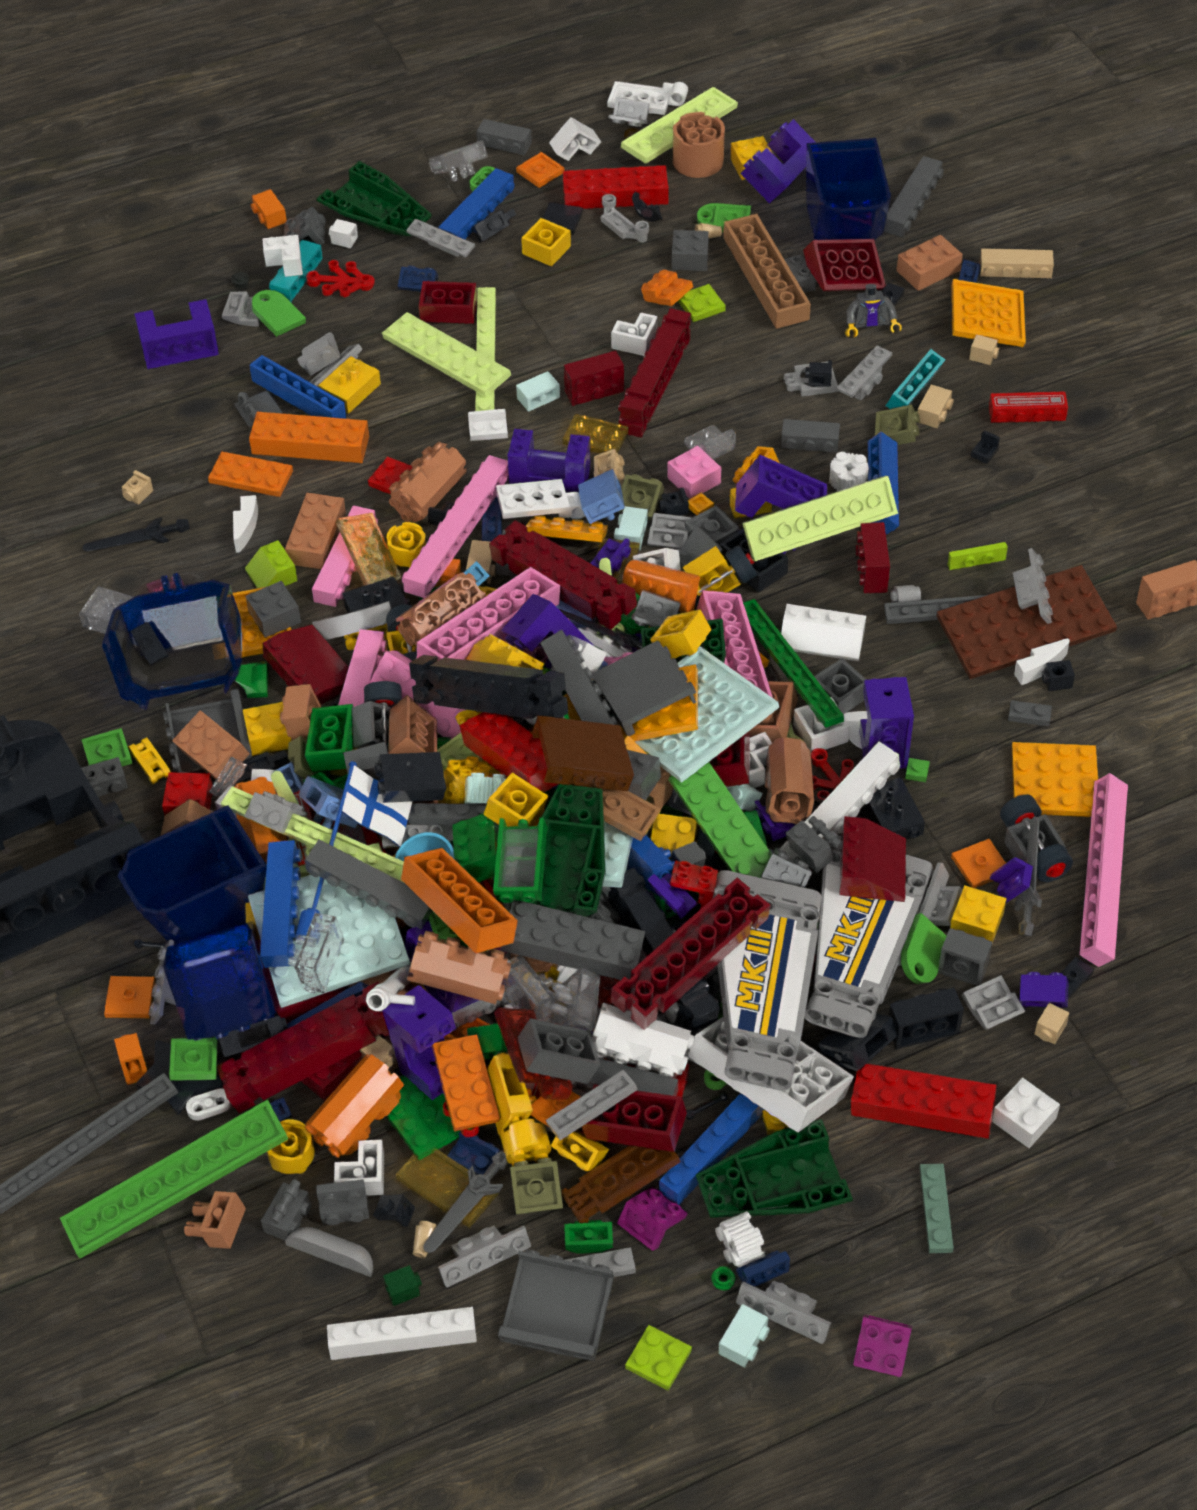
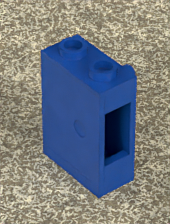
M646 835L642 841L633 837L626 871L635 868L638 875H642L644 878L645 888L657 894L647 879L653 874L659 879L666 874L672 876L675 861L668 859L671 857L669 849L658 848Z

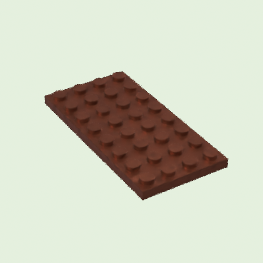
M1076 566L1046 576L1044 584L1050 596L1047 600L1053 611V615H1051L1052 623L1047 624L1040 616L1038 604L1024 609L1019 607L1015 587L938 611L936 617L969 679L1015 665L1017 660L1030 657L1031 649L1067 638L1070 641V647L1115 632L1117 626L1083 566Z

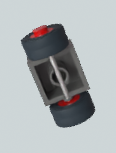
M378 681L369 683L364 687V703L352 707L353 742L355 748L360 749L382 742L386 743L387 749L389 748L390 709L402 700L400 684L391 681Z
M1028 794L1017 796L1008 801L1000 811V817L1007 827L1005 844L1013 857L1026 862L1030 822L1033 817H1038L1037 878L1042 882L1057 880L1071 869L1073 860L1046 814L1041 816V808L1034 797Z

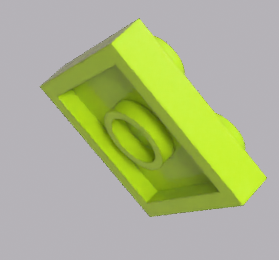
M710 284L690 290L678 300L683 309L691 313L693 322L726 310V305Z
M648 1325L625 1364V1369L669 1391L690 1355L692 1347Z

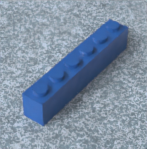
M495 168L438 229L466 240L474 232L472 226L484 220L514 190L513 175Z
M261 355L250 364L251 377L254 383L311 416L346 419L343 401L274 361Z
M880 432L868 441V481L883 476L889 477L898 514L871 522H884L887 535L899 527L897 442L883 432Z
M295 840L268 842L260 958L265 968L292 966V957L296 956L293 938H295L297 930L294 921L298 918L296 900L299 899V887L297 886V881L301 879L298 862L302 861L301 849L297 848Z
M740 1093L680 1158L681 1162L669 1169L659 1180V1191L673 1203L680 1205L697 1187L696 1174L719 1163L762 1116V1111L765 1109Z

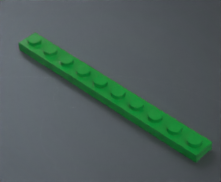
M752 599L743 602L752 632L789 681L793 682L795 689L823 726L827 728L844 722L843 713L756 600Z

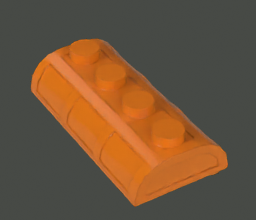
M631 560L624 570L622 583L635 589L639 596H641L642 590H646L681 602L678 612L686 613L695 610L700 576L641 560Z

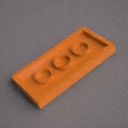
M222 451L208 480L212 484L281 497L293 472V466Z
M477 1034L434 1043L432 1050L454 1131L499 1122L500 1117Z

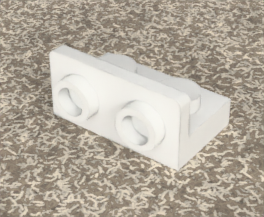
M505 409L468 412L471 441L508 438Z

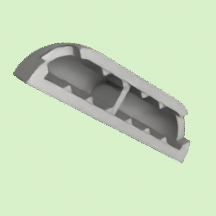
M313 1227L296 1229L285 1240L287 1246L372 1277L374 1269L371 1255L364 1247Z

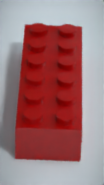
M666 165L563 171L565 205L582 207L583 209L604 208L602 197L606 194H612L616 197L615 207L634 206L632 197L635 192H638L640 200H643L647 205L668 204L669 187Z
M482 712L459 725L464 746L500 773L506 775L507 778L511 773H514L543 793L558 785L556 783L544 782L547 766L540 739L533 738V734L509 716Z
M865 1064L857 1071L851 1098V1116L989 1139L996 1101V1085Z

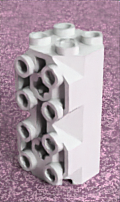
M605 1003L602 1004L592 1035L598 1058H606L623 1065H627V1063L633 1064L638 1069L676 1078L677 1075H682V1072L685 1070L688 1058L684 1057L685 1053L688 1054L694 1040V1036L690 1035V1030L655 1020L643 1030L631 1020L630 1011L623 1013L618 1007Z

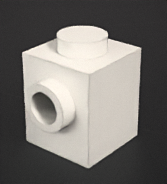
M337 219L329 229L331 244L351 248L358 238L356 224Z

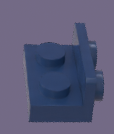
M410 265L401 267L398 288L421 292L422 281L438 280V274L436 270L428 267L424 269Z
M460 1131L458 1142L446 1158L447 1162L467 1173L473 1165L475 1175H483L493 1163L492 1157L499 1153L500 1150L493 1143H486L479 1139L477 1135L465 1137Z
M774 1251L763 1258L737 1268L736 1273L741 1282L755 1287L789 1272L790 1257L786 1251L781 1253Z

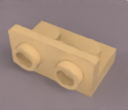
M615 449L595 455L594 477L613 469L622 488L623 479L625 478L623 457L618 455Z

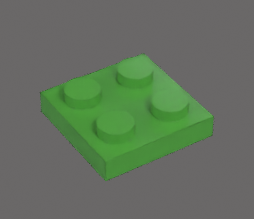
M122 728L81 739L89 765L119 757L121 766L132 764Z
M217 1038L171 1039L170 1080H216Z

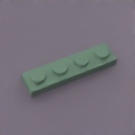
M920 1164L929 1253H953L944 1164Z

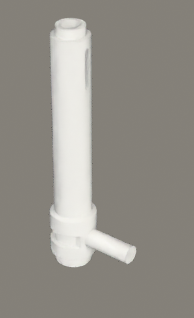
M412 962L407 966L399 968L387 980L376 985L368 992L366 1002L370 1009L382 1011L390 1003L414 1005L415 996L398 995L411 982L407 978Z

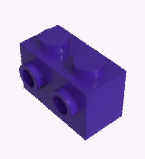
M1028 972L1027 975H1021V1005L1024 1007H1047L1050 1003L1059 1008H1067L1069 983L1067 977L1057 972H1052L1049 975Z

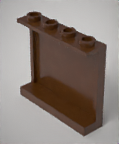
M537 716L532 734L533 738H540L547 766L544 782L628 792L634 772L620 725Z

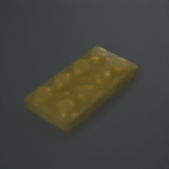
M373 513L338 518L336 524L363 585L366 586L393 576L397 582H400L402 577Z
M436 1148L431 1151L430 1155L421 1160H418L417 1155L414 1153L398 1171L396 1179L447 1213L469 1184L468 1169ZM499 1193L483 1196L461 1223L470 1228Z

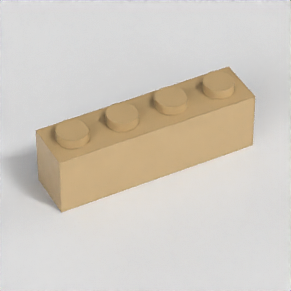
M981 249L979 264H981L980 276L1052 278L1054 267L1053 250Z

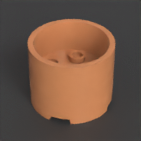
M692 112L681 116L680 120L673 125V165L678 172L688 177L703 178L714 175L722 168L724 164L725 127L721 119L717 116L715 118L707 116L705 112Z

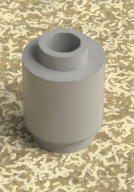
M894 586L893 591L890 592L891 602L921 600L919 586Z

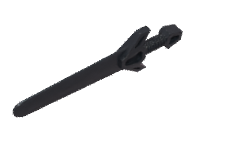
M162 517L155 518L145 528L84 544L82 549L90 552L145 540L166 543L169 541L163 536L164 533L174 530L182 533L189 530L190 526L188 519H177L175 524L163 527L160 525Z
M559 609L567 618L613 638L614 641L628 650H631L632 647L639 650L642 649V643L639 642L640 637L636 635L613 631Z

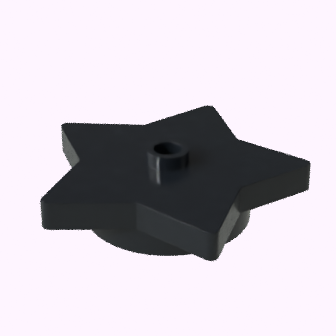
M159 1040L155 1041L154 1065L136 1082L137 1090H140L163 1073L170 1080V1043ZM217 1074L216 1080H170L178 1093L168 1099L167 1102L175 1114L179 1115L186 1107L190 1098L204 1092L222 1088V1080Z

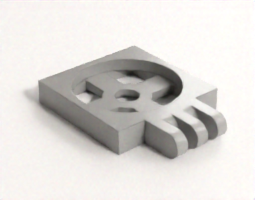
M809 364L794 366L793 373H786L783 376L787 390H800L801 396L838 392V384L833 369L831 387H810L807 385L809 384V378H801L800 375L805 372Z

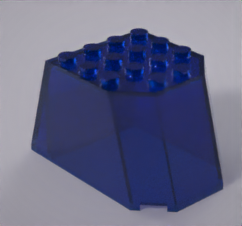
M867 138L806 143V206L814 239H874L875 241L884 233L891 199L877 139Z
M227 805L129 850L127 860L122 871L120 870L118 878L136 909L167 941L172 940L180 945L199 948L207 944L212 936L220 938L246 925L245 903H249L248 895L263 891L267 865L233 811Z
M253 921L167 947L163 969L188 1040L194 1039V1041L213 1036L218 1039L229 1035L228 1032L237 1029L238 1032L245 1031L251 1028L250 1025L269 1019L276 1013L267 971L260 958L261 948Z

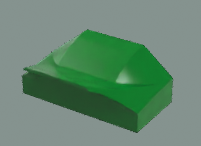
M263 661L237 665L236 682L245 689L247 698L268 697L269 663Z
M589 1220L588 1223L575 1221L574 1224H564L565 1249L577 1254L602 1253L613 1248L612 1222Z

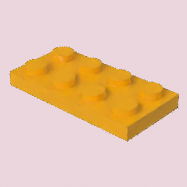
M542 515L532 517L526 525L528 532L535 531L542 536L602 542L608 530V525H603L602 522L598 521L590 524L584 523L583 520L579 519L565 521L561 517L546 519Z

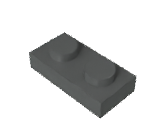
M1011 700L1008 721L1049 727L1052 706Z

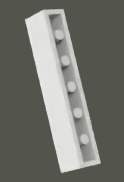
M473 1307L327 1325L328 1348L331 1360L477 1342Z

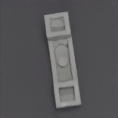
M388 601L370 606L369 608L313 621L312 624L325 640L359 632L360 629L367 630L386 624V616L391 610V606Z

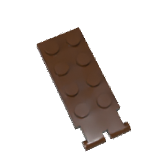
M630 1145L579 1178L580 1182L572 1188L562 1189L561 1196L569 1208H572L571 1210L580 1223H588V1218L599 1211L604 1213L681 1161L675 1151Z

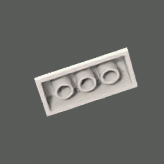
M787 604L781 634L795 652L859 661L866 616Z

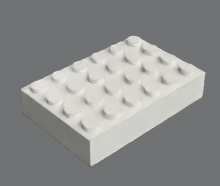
M724 1017L695 1035L688 1057L698 1065L703 1066L713 1073L715 1077L729 1084L734 1090L739 1091L753 1103L758 1104L768 1111L769 1114L778 1118L789 1128L800 1132L844 1099L854 1078L850 1073L800 1041L790 1089L781 1091L729 1079L724 1072L728 1055Z

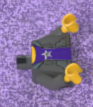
M867 284L864 293L856 294L855 300L852 301L846 311L847 325L849 326L845 331L847 337L850 336V330H853V336L856 337L858 335L856 328L889 325V321L892 323L890 326L892 333H894V325H898L899 331L902 329L901 324L896 321L898 318L895 306L888 297L883 295L882 291H876L875 284Z

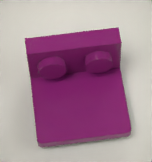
M651 1187L626 1202L617 1224L654 1251L659 1247L666 1230L685 1219L687 1212L678 1204L665 1197L661 1191Z
M865 1314L857 1344L854 1366L901 1377L912 1325Z

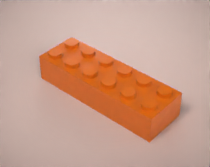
M257 412L249 440L251 452L256 455L363 463L369 440L367 420Z
M443 848L404 858L401 880L475 953L514 943L518 920Z

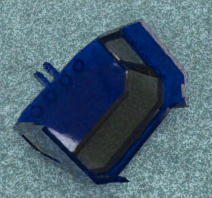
M174 573L173 581L176 588L170 589L169 579L164 575L161 576L164 590L135 596L113 609L102 647L121 698L128 702L131 700L147 711L150 699L222 684H225L223 690L225 694L227 693L230 685L238 676L242 663V619L230 584L209 580L182 586L179 573ZM147 621L168 654L167 658L153 666L149 664L130 632Z

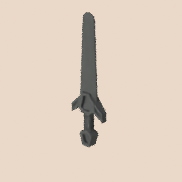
M1033 817L1030 822L1026 863L1033 866L1030 887L1019 894L1014 910L1019 911L1023 907L1022 922L1018 926L1019 935L1026 937L1032 935L1034 924L1030 921L1032 906L1041 907L1042 902L1036 890L1039 839L1038 817Z
M500 1151L492 1157L493 1163L483 1175H475L473 1165L468 1170V1186L424 1243L423 1249L425 1252H434L483 1196L499 1193L503 1188V1184H490V1180L499 1169H505L508 1161L504 1151Z

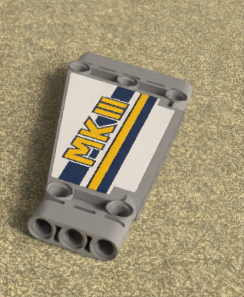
M831 846L833 861L822 869V900L818 922L814 988L805 1010V1019L821 1027L853 1037L864 1038L876 1017L879 1004L883 1003L901 959V951L907 940L910 927L915 915L920 912V905H922L925 890L934 867L926 860L906 855L905 902L839 895L841 848L836 849L834 846Z
M723 870L717 874L713 898L717 894L724 896L725 887L738 877L750 887V895L754 897L758 894L770 904L768 919L757 929L751 927L750 935L717 964L728 1048L724 1072L732 1080L775 1090H788L792 1084L795 1059L802 1035L817 943V924L820 917L822 896L815 890Z

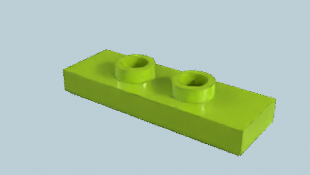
M1006 542L952 551L949 552L947 566L949 570L1004 561L1006 560L1008 546Z

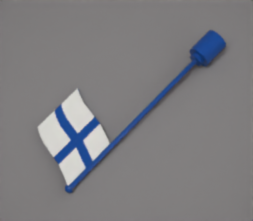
M349 762L350 769L329 845H334L341 815L344 813L359 825L388 838L400 848L412 801L383 803L382 794H378V780L359 769L356 762ZM321 877L312 908H307V910L301 912L295 933V938L298 941L307 944L317 942L323 920L322 914L316 909L324 879Z

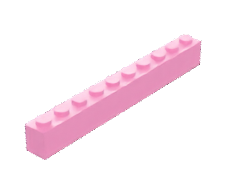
M489 455L485 462L481 463L478 472L473 474L471 482L464 487L463 493L460 497H457L452 509L447 511L445 519L439 523L437 530L434 534H431L426 546L421 548L419 556L412 561L409 570L403 574L404 592L422 598L428 596L497 496L496 485H504L508 480L507 460Z
M1111 773L1094 782L1080 956L1098 967L1115 960L1128 785Z

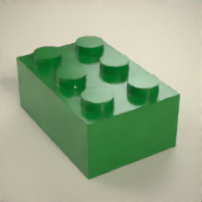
M353 704L312 708L305 750V758L312 772L346 769L343 753L355 750L353 742Z
M484 813L452 825L454 860L477 882L492 878L495 875L499 825L483 815Z

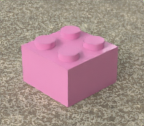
M696 446L668 462L667 478L678 489L684 488L686 496L691 499L697 494L704 493L721 483V467L699 446Z

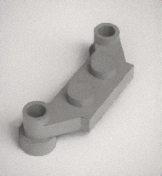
M612 194L604 195L602 197L604 214L601 216V222L622 239L632 238L637 239L638 242H646L647 234L649 233L648 222L638 221L634 225L615 209L616 197Z

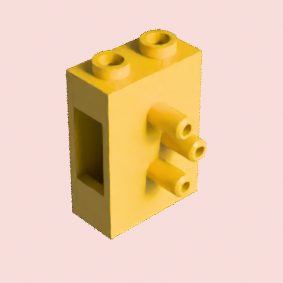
M350 356L321 382L318 387L343 401L345 412L349 414L381 384L380 373L375 367H371L361 360Z
M499 1053L495 1055L487 1068L500 1117L499 1122L495 1123L499 1135L503 1129L504 1133L509 1130L508 1125L528 1119L533 1111L531 1105L537 1100L535 1096H531V1089L525 1086V1083L530 1082V1075L528 1073H521L516 1053Z

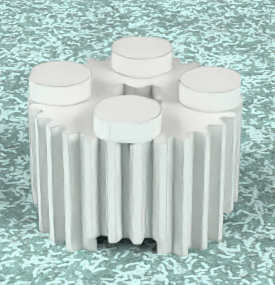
M837 453L836 458L830 464L829 483L831 486L840 491L867 482L869 466L866 463V457L861 454Z
M747 1212L725 1220L719 1224V1227L715 1228L718 1239L723 1241L726 1250L723 1252L729 1264L733 1263L738 1268L765 1257V1252H762L760 1249L761 1245L764 1244V1240L758 1227L754 1228L749 1222L751 1216Z

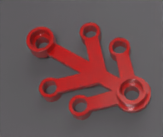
M337 260L329 261L328 266L329 270L338 276L319 275L317 271H310L306 276L307 285L310 287H317L321 282L335 283L322 286V293L325 296H330L339 289L342 297H348L358 289L364 291L371 290L375 284L374 277L362 274L357 269L354 261L346 263V271L352 273L355 277L348 276L339 267Z
M822 748L814 749L811 753V762L814 766L820 767L830 781L819 779L812 775V780L815 782L813 790L818 787L834 790L854 769V762L850 759L843 760L842 772L839 778L827 762V751ZM820 790L817 793V798L824 801L830 793L826 790Z

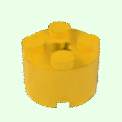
M404 522L401 526L396 527L395 525L391 527L386 536L390 562L399 566L410 568L412 561L419 556L421 548L426 546V536L421 526L412 522Z
M283 1120L280 1123L289 1139L267 1151L269 1162L274 1170L284 1174L304 1173L314 1158L315 1151L311 1133L304 1128L306 1125L298 1120Z
M534 1119L520 1120L508 1125L509 1130L505 1133L504 1129L500 1132L503 1150L508 1163L512 1164V1167H515L514 1163L521 1161L530 1162L535 1160L538 1163L537 1160L548 1158V1154L551 1152L552 1148L547 1130L542 1122L535 1123Z

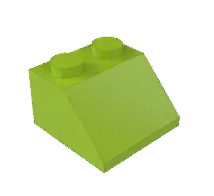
M278 540L260 547L245 567L246 572L257 588L268 587L280 581L286 586L297 581L295 565Z

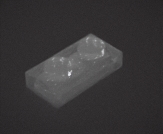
M231 756L209 792L216 797H220L230 785L234 786L237 780L242 777L247 764Z

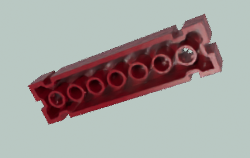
M670 308L667 315L663 316L662 325L657 328L656 337L651 340L649 351L645 352L643 362L638 365L637 374L632 377L630 388L627 387L624 400H621L619 403L618 411H620L618 424L621 425V433L640 438L643 437L647 423L650 422L683 356L684 349L686 350L690 342L691 329H689V326L691 324V313Z
M516 520L505 529V535L499 534L489 543L493 561L502 566L508 564L509 570L517 575L530 567L560 585V600L591 619L598 617V622L608 629L612 630L621 621V614L628 615L637 606L635 589L625 583L617 584V579L537 532H528L527 527Z
M737 877L725 887L724 896L717 894L631 970L630 980L624 977L614 985L611 992V1002L623 1013L629 1010L631 1012V1020L645 1030L657 1019L658 1010L664 1013L750 935L751 927L757 929L768 919L770 904L758 894L754 897L750 895V887Z
M377 981L362 989V995L356 997L353 994L241 1053L242 1057L235 1061L234 1058H231L218 1065L220 1078L225 1083L223 1087L226 1097L237 1112L241 1113L254 1106V1100L260 1097L262 1100H265L377 1041L376 1036L382 1033L384 1036L389 1035L383 1012L370 1009L366 1002L368 992L380 983Z

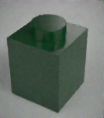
M410 1265L383 1275L384 1285L393 1306L420 1296L419 1286H422V1282L418 1272L413 1273Z

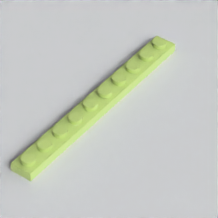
M495 287L478 288L477 352L495 361L496 289ZM495 390L487 397L476 392L475 411L494 410Z
M232 786L222 800L221 805L223 808L245 817L253 795ZM293 813L285 833L281 834L314 847L318 839L329 844L333 830ZM337 832L333 847L403 882L401 877L404 861Z

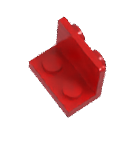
M675 861L670 886L698 892L699 898L697 903L701 904L702 909L713 898L718 870L709 866L693 865L687 861Z

